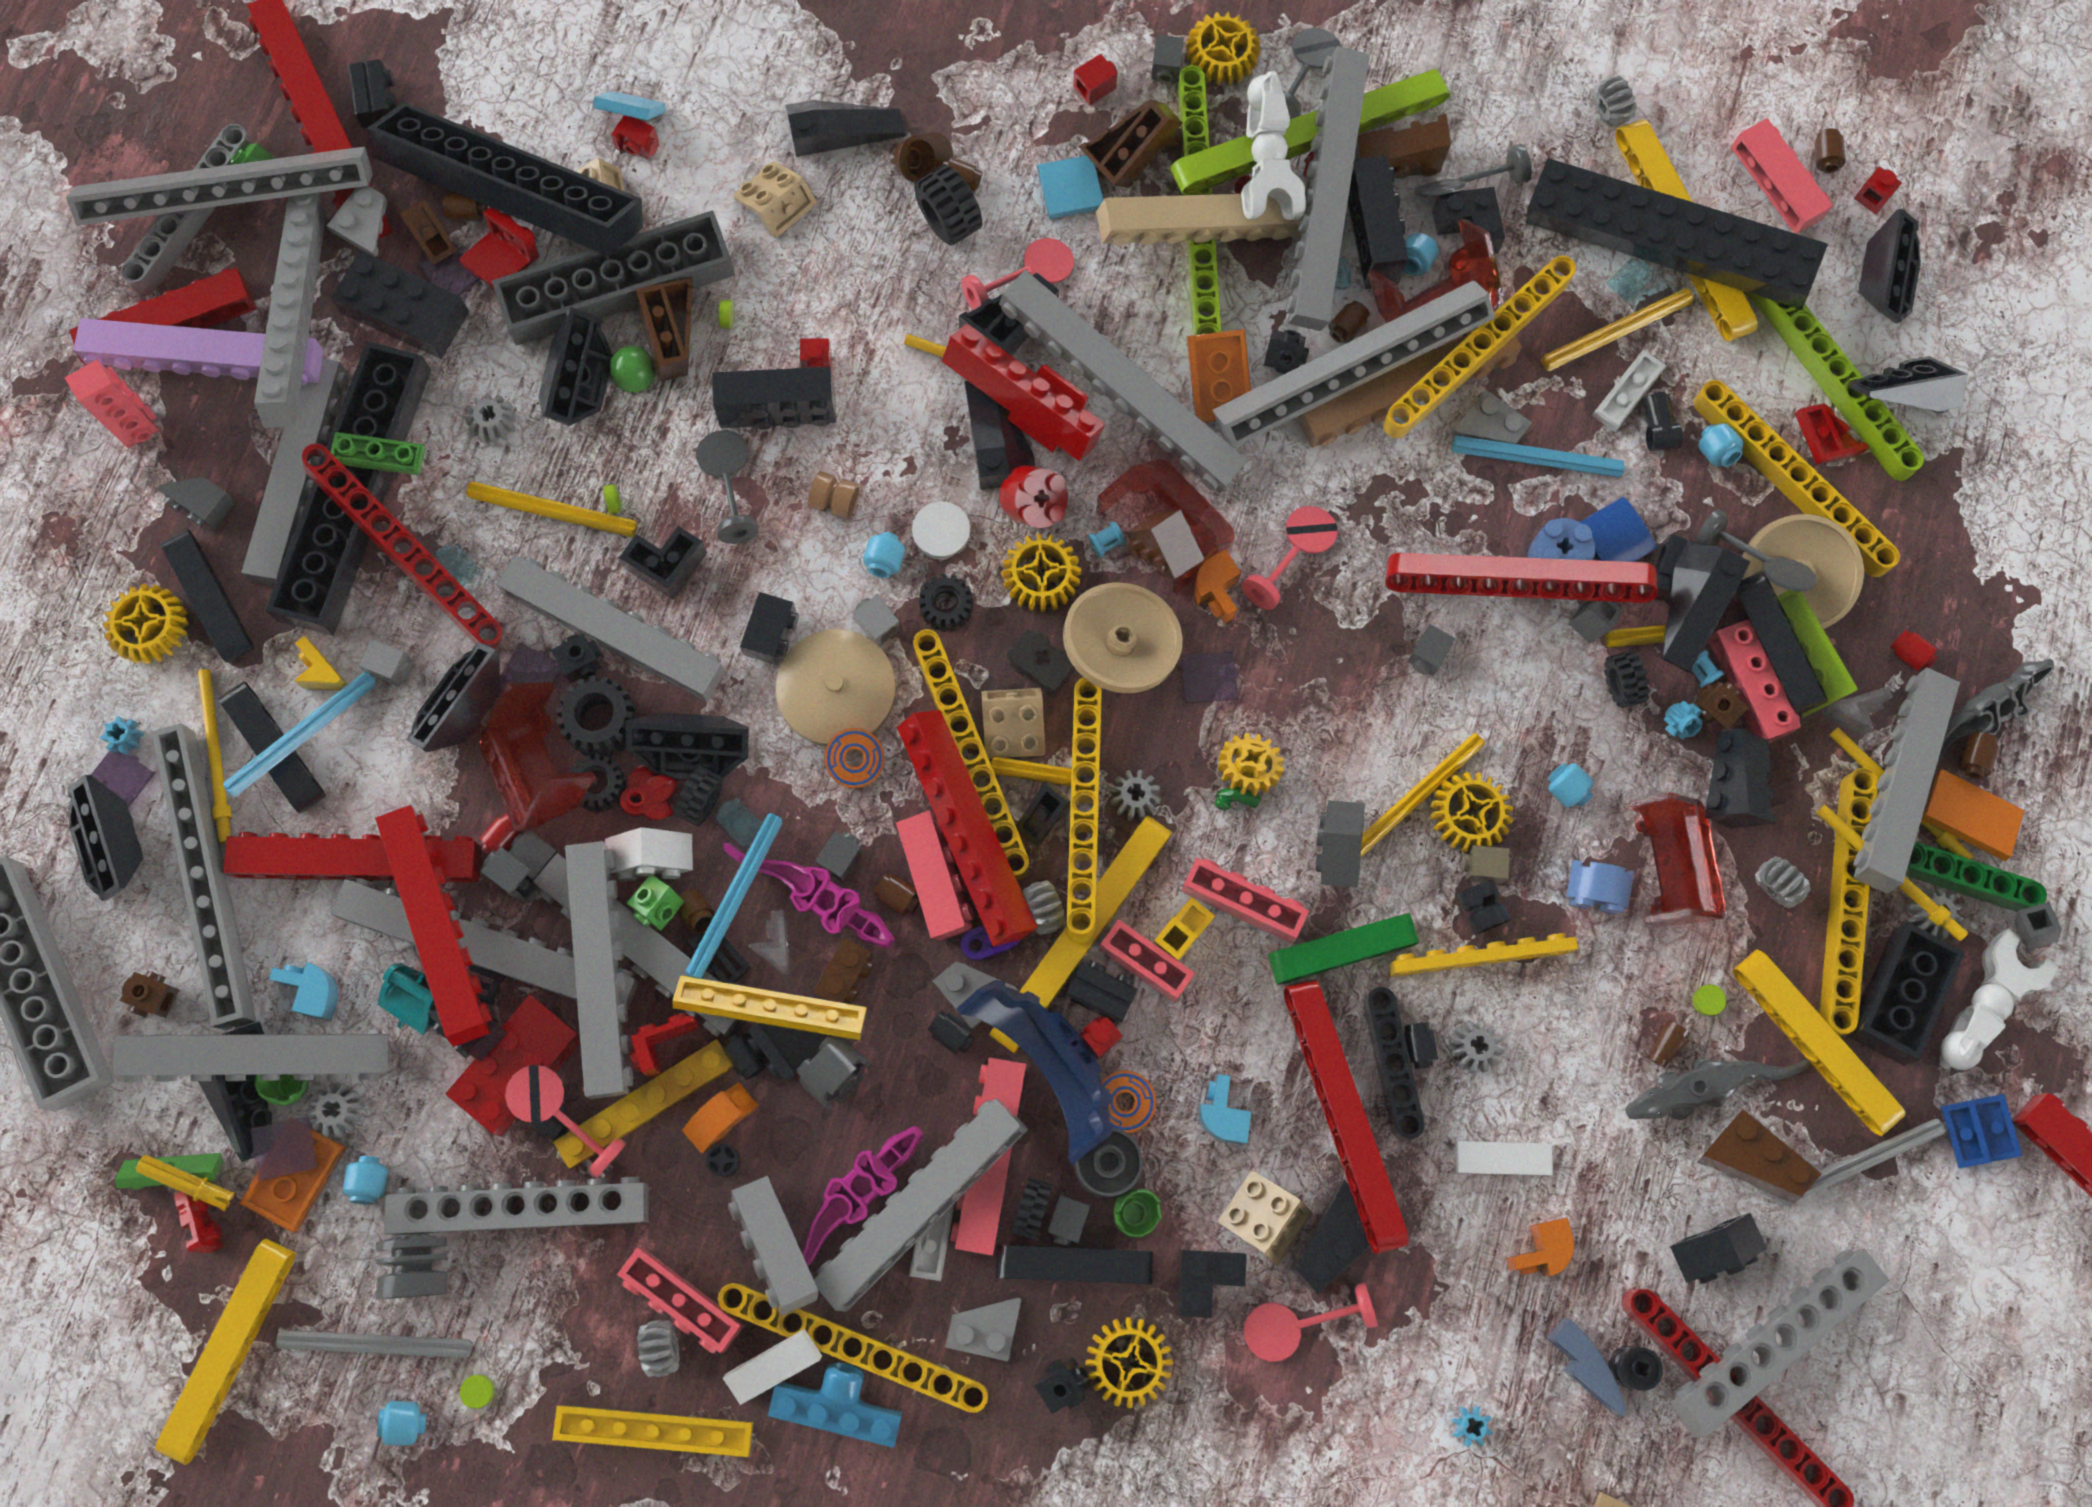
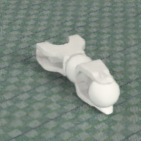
M1269 71L1265 75L1254 78L1247 91L1249 107L1246 135L1251 140H1254L1251 153L1257 164L1252 168V179L1244 186L1241 192L1243 213L1247 219H1257L1266 209L1268 196L1274 198L1280 204L1282 215L1285 219L1299 220L1305 212V187L1301 179L1290 169V161L1285 160L1288 146L1286 139L1282 135L1286 133L1290 118L1282 84L1276 71Z
M2006 929L1997 934L1982 953V967L1985 971V978L1981 983V987L1974 992L1971 1000L1972 1005L1966 1007L1965 1010L1956 1016L1949 1034L1942 1040L1940 1046V1065L1945 1069L1950 1067L1957 1070L1974 1068L1981 1061L1983 1050L2005 1028L2004 1020L2012 1014L2014 1001L2021 999L2022 996L2047 988L2057 973L2058 965L2049 958L2033 964L2031 968L2023 966L2016 954L2020 937L2011 929Z

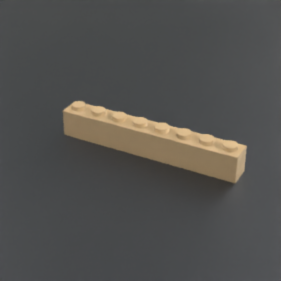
M1241 194L1104 198L1096 211L1102 244L1113 243L1115 246L1139 242L1142 245H1149L1154 242L1165 241L1169 244H1176L1181 241L1192 240L1196 243H1202L1218 239L1222 242H1229L1234 239L1244 238L1248 241H1255L1260 238L1271 237L1274 240H1281L1286 237L1297 236L1301 239L1302 232L1298 231L1300 219H1285L1282 215L1280 204L1274 198L1268 196L1266 209L1257 219H1247L1244 216Z

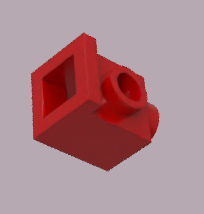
M623 115L611 133L615 149L621 152L624 148L625 151L633 156L640 155L648 159L649 156H653L659 146L655 127L634 117Z
M1879 166L1858 191L1854 199L1874 214H1877L1902 182L1897 179L1896 174L1892 170H1884ZM1869 188L1882 197L1879 202L1866 193Z
M800 338L801 368L830 366L832 372V351L829 338Z
M1102 1016L1094 1019L1079 1034L1081 1040L1087 1044L1097 1060L1120 1042L1123 1037L1109 1018H1103Z

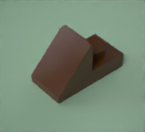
M425 199L400 213L403 221L432 265L457 251Z

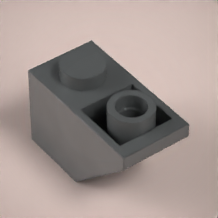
M204 477L161 484L158 488L166 497L163 501L165 504L177 512L181 509L189 513L186 517L201 528L206 524L215 530L237 504L227 492Z

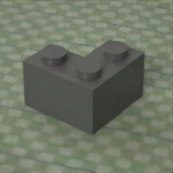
M1328 800L1327 812H1321L1320 826L1317 833V846H1322V854L1317 853L1316 872H1321V884L1358 888L1365 803Z
M529 829L524 834L520 833L511 843L512 849L509 853L500 847L497 852L493 851L489 854L483 863L484 868L481 870L484 875L523 905L538 888L533 882L557 853L562 856Z

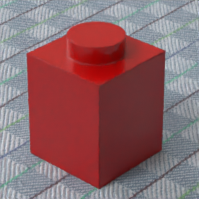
M1100 53L1074 70L1073 86L1090 106L1116 89L1118 71L1111 61H1107Z

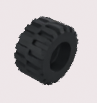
M944 164L914 183L915 197L923 216L935 234L950 246L955 245L982 227V215L974 194L962 176L949 165Z
M589 676V682H585L582 678L577 681V687L573 688L570 685L566 689L569 693L567 697L562 695L559 699L562 707H557L556 713L560 718L556 720L559 728L562 730L561 733L575 750L578 749L581 754H591L592 757H595V754H604L611 757L613 756V750H617L619 753L625 750L622 745L626 742V721L639 718L636 712L637 708L627 691L618 682L614 681L612 683L609 678L603 676L601 681L596 676ZM598 704H607L614 708L613 718L606 727L597 731L583 729V717L591 707Z

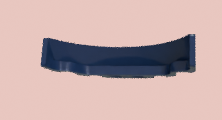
M994 980L980 987L956 1008L960 1014L979 1019L1004 1033L1021 1047L1042 1071L1053 1088L1066 1119L1069 1133L1068 1160L1071 1164H1074L1112 1134L1113 1125L1109 1124L1108 1109L1112 1099L1109 1089L1103 1088L1098 1076L1102 1070L1087 1044L1081 1040L1078 1032L1058 1011L1051 1013L1040 1004V997L1030 991L1021 993L1006 987L1005 981Z

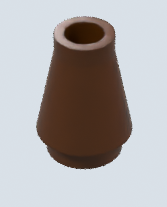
M1668 1020L1666 1025H1661L1652 1053L1648 1059L1665 1068L1689 1043L1687 1039L1691 1033L1677 1023Z

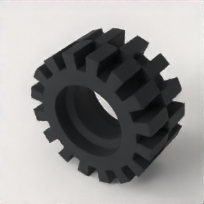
M941 574L939 579L936 576L932 577V582L929 583L927 581L924 584V590L921 589L919 605L924 621L927 624L930 623L931 628L935 630L937 627L941 628L942 632H946V628H951V631H955L958 625L963 627L965 620L969 621L971 612H973V598L969 585L966 586L962 578L957 580V576L952 574L951 578H947L946 574ZM943 593L954 595L958 601L957 607L949 613L940 612L935 607V600L939 595Z
M1633 650L1608 656L1604 663L1606 668L1604 674L1607 676L1606 684H1609L1610 687L1608 689L1609 693L1613 694V701L1621 708L1645 703L1649 699L1650 689L1647 686L1649 679L1645 675L1647 671L1643 669V661L1639 660V655L1635 654Z
M589 754L585 755L586 759L583 761L579 758L576 761L578 765L576 767L571 766L569 770L572 773L571 776L567 775V782L569 783L567 787L571 796L582 808L585 807L593 812V809L597 810V812H603V808L612 809V804L620 802L619 797L625 790L623 788L626 785V780L623 777L624 773L616 762L612 761L608 756L602 757L601 754H595V757H592ZM596 772L605 774L608 778V785L603 792L592 794L586 790L585 783L591 774Z
M703 767L697 768L691 774L690 780H687L684 790L680 793L681 797L677 800L675 815L696 826H701L706 821L707 816L709 817L712 808L716 805V800L720 797L719 792L722 790V784L724 783L723 777Z
M1032 1177L1028 1178L1011 1233L1036 1241L1053 1184Z

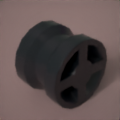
M727 1144L715 1145L709 1150L706 1157V1165L709 1171L721 1177H729L735 1174L741 1163L738 1151Z

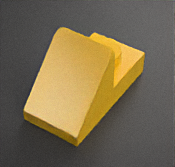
M306 636L295 642L302 651L298 654V657L308 667L306 671L294 680L299 686L304 689L340 691L348 685Z

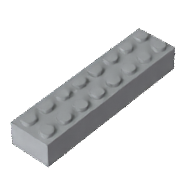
M5 856L0 859V1016L38 1108L56 1112L114 1083V1079L24 865Z

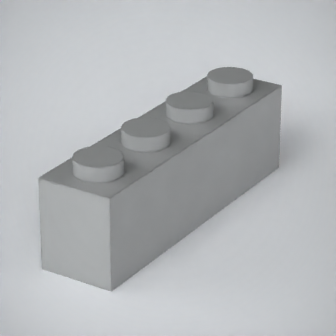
M768 1176L732 1190L731 1203H728V1208L734 1222L739 1220L744 1231L740 1232L746 1250L752 1249L756 1260L752 1261L758 1278H765L769 1288L765 1290L771 1308L777 1307L780 1315L783 1316L817 1301L818 1289Z

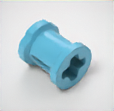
M1114 521L1109 523L1108 528L1095 535L1093 533L1088 534L1089 543L1099 558L1104 556V552L1117 545L1124 546L1126 544L1121 529Z
M1707 650L1700 653L1691 669L1701 682V688L1709 682L1712 684L1725 674L1722 670L1718 671L1708 658L1709 653Z

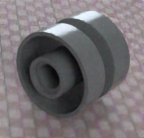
M1113 1128L1112 1134L1074 1163V1171L1078 1182L1088 1193L1099 1198H1115L1127 1192L1136 1184L1142 1172L1143 1157L1139 1145L1131 1135L1123 1130Z

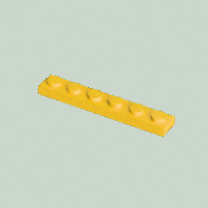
M1565 933L1548 935L1546 941L1536 942L1535 937L1518 939L1516 945L1509 946L1505 945V941L1488 943L1486 944V949L1475 950V945L1458 947L1456 948V953L1445 954L1444 949L1426 952V957L1415 958L1414 953L1401 954L1396 956V961L1391 962L1388 968L1390 977L1570 954L1578 949L1576 937L1566 938Z
M680 975L673 998V1008L856 1040L861 1038L867 1007L682 975Z
M716 1039L578 1127L605 1149L614 1139H621L727 1072L733 1066L725 1055L721 1043ZM572 1131L554 1141L563 1160L571 1170L597 1154Z
M558 1405L552 1440L749 1457L754 1422Z

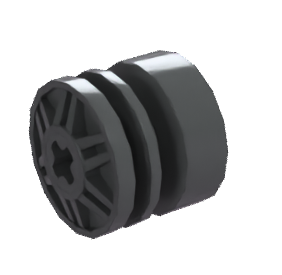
M428 1234L395 1236L386 1241L377 1242L376 1251H391V1257L376 1259V1264L391 1266V1273L376 1278V1299L447 1294V1272L432 1270V1263L447 1259V1254H432V1248L447 1246V1238Z

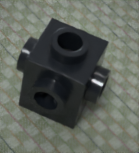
M1272 329L1263 366L1274 368L1275 371L1286 374L1298 368L1300 364H1306L1309 348L1304 347L1306 337L1301 336L1299 332L1294 330H1284L1282 332Z
M584 634L569 636L562 641L561 645L551 649L562 674L569 684L578 679H588L589 676L596 674V670L602 668L597 659L602 654L594 640L588 642Z
M1074 1357L1065 1362L1060 1358L1046 1367L1045 1371L1047 1373L1034 1386L1053 1414L1068 1405L1069 1409H1072L1086 1399L1084 1394L1091 1384L1085 1367L1080 1363L1078 1364Z

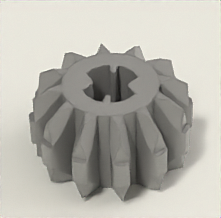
M1618 75L1607 78L1595 86V92L1593 93L1596 101L1595 105L1597 106L1598 113L1602 116V120L1610 127L1623 124L1635 116L1637 110L1636 97L1633 95L1627 80Z
M486 393L485 400L483 401L475 398V407L467 406L469 416L465 417V422L470 426L469 432L474 437L478 436L480 442L485 443L490 439L492 444L496 445L499 437L507 440V431L515 432L513 422L517 421V416L515 412H512L513 406L508 401L504 402L503 397L499 394L492 399L491 395Z
M1130 770L1126 771V780L1117 776L1115 779L1117 786L1110 788V794L1116 796L1111 799V806L1121 805L1117 810L1118 816L1123 815L1125 811L1129 812L1128 821H1132L1136 813L1140 821L1144 820L1145 811L1153 815L1156 811L1153 805L1160 804L1161 801L1159 796L1154 795L1160 792V786H1150L1154 780L1152 775L1148 776L1145 780L1142 779L1143 770H1138L1136 777H1133ZM1133 790L1139 791L1140 797L1138 801L1131 800Z
M1775 856L1770 858L1759 867V871L1755 874L1757 885L1762 888V891L1770 899L1775 900L1777 904L1783 905L1786 908L1795 907L1798 903H1801L1811 890L1810 883L1804 877V874L1796 866L1791 865L1788 860H1783L1781 857Z
M1038 881L1024 888L1023 895L1038 928L1035 930L1038 934H1050L1064 926L1066 918L1062 902L1054 886L1049 881Z
M1930 888L1922 890L1938 906L1942 904L1951 912L1950 917L1957 923L1962 922L1964 918L1956 914V911L1961 910L1962 906L1958 904L1954 906L1952 903L1955 895L1950 894L1945 897L1944 889L1941 888L1934 891ZM1912 900L1913 904L1907 906L1906 910L1913 914V917L1908 918L1907 922L1916 923L1917 927L1940 939L1947 938L1949 932L1942 925L1937 926L1928 918L1929 914Z
M1480 1020L1477 1022L1476 1027L1472 1021L1465 1022V1029L1461 1027L1455 1029V1033L1459 1038H1452L1449 1043L1452 1046L1458 1047V1049L1450 1053L1451 1057L1461 1056L1462 1059L1458 1062V1067L1462 1068L1469 1063V1073H1475L1478 1067L1482 1073L1489 1071V1065L1495 1067L1499 1064L1498 1059L1494 1055L1498 1056L1504 1053L1502 1048L1496 1047V1044L1502 1042L1503 1038L1501 1036L1493 1038L1492 1034L1496 1030L1494 1026L1489 1027L1485 1031V1022ZM1478 1040V1046L1482 1047V1051L1475 1053V1047L1471 1046V1043Z
M329 1084L327 1092L322 1089L317 1090V1095L320 1099L319 1101H309V1105L316 1108L315 1111L307 1114L308 1118L317 1119L312 1128L317 1131L322 1129V1135L325 1137H330L334 1133L338 1138L344 1136L345 1129L349 1132L356 1131L355 1125L352 1122L354 1120H363V1116L358 1115L357 1110H362L365 1107L364 1103L356 1102L360 1096L359 1092H350V1086L342 1084L339 1088L336 1084ZM335 1105L341 1106L340 1109H337V1111H340L337 1117L332 1116V1113L335 1112L332 1110Z
M656 1320L640 1326L637 1336V1349L639 1351L641 1368L648 1377H661L677 1371L680 1360V1348L673 1324L669 1320Z

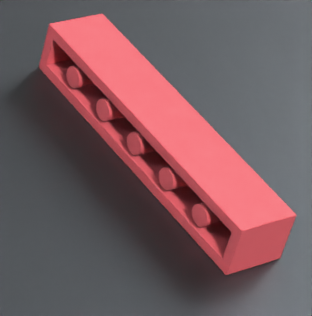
M989 1058L988 1065L982 1064L979 1083L984 1084L982 1096L976 1095L973 1114L977 1115V1110L986 1101H993L996 1098L1004 1102L1018 1116L1026 1064ZM1012 1146L957 1201L956 1209L962 1210L960 1223L953 1222L950 1242H956V1250L990 1256L994 1255Z

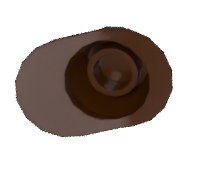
M939 132L914 135L898 144L894 152V158L890 159V163L895 165L898 172L910 182H916L941 167L944 161L949 162L950 158L953 157L952 145L947 137Z

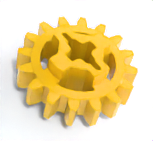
M1245 733L1242 740L1237 735L1233 736L1232 742H1225L1223 750L1220 751L1218 757L1220 762L1217 769L1223 772L1222 781L1230 780V789L1238 786L1241 788L1240 791L1243 795L1247 790H1251L1253 796H1257L1259 789L1265 794L1268 793L1270 786H1277L1279 778H1281L1284 771L1282 767L1284 757H1277L1280 751L1279 747L1271 748L1272 740L1270 739L1265 742L1260 741V734H1257L1255 739H1251L1250 735ZM1235 755V763H1232V757ZM1267 765H1269L1270 771L1268 773H1266Z

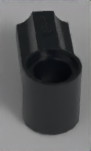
M1663 391L1645 396L1643 404L1648 425L1646 429V445L1648 450L1660 451L1681 448L1683 442L1682 428L1678 422L1675 423L1670 394Z

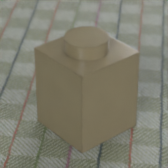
M1473 845L1467 851V854L1462 856L1461 870L1466 872L1465 881L1486 882L1494 880L1496 884H1503L1509 879L1510 848Z

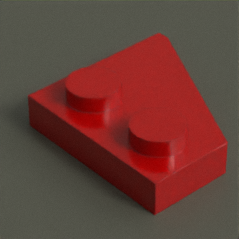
M1825 403L1800 408L1794 413L1816 465L1863 454L1869 449L1864 441L1859 444L1848 433L1851 428L1843 420L1838 419L1835 412Z
M181 1191L174 1194L181 1227L183 1229L189 1228L193 1239L186 1242L188 1251L213 1253L224 1247L220 1240L222 1231L214 1220L211 1221L207 1212L209 1204L199 1199L195 1202L192 1196Z

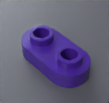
M982 925L967 931L963 935L961 949L968 959L981 961L1013 949L1018 945L1019 941L993 947L986 929ZM980 941L983 946L979 951H974L970 947L972 942Z

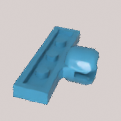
M834 1362L826 1368L820 1390H813L785 1382L775 1385L768 1416L894 1448L903 1412L863 1402L859 1396L864 1378L862 1370L849 1363Z

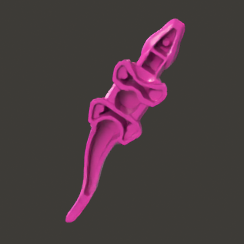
M724 843L723 848L725 852L742 864L746 854L730 843ZM763 860L758 872L774 876L792 889L790 898L799 912L813 911L822 918L821 923L827 932L837 934L841 932V929L848 927L867 943L876 944L883 948H890L894 943V937L885 926L882 918L878 914L862 910L859 907V894L854 890L841 888L831 881L830 873L827 869L804 867L794 862L783 860Z
M913 1126L902 1133L890 1137L877 1155L869 1150L860 1152L855 1159L854 1168L843 1179L832 1178L829 1181L824 1193L823 1205L812 1222L802 1253L808 1267L815 1260L824 1241L835 1228L841 1224H852L866 1219L868 1216V1205L878 1195L882 1196L894 1191L897 1177H894L893 1171L910 1161L916 1147L922 1140L923 1132L918 1126Z

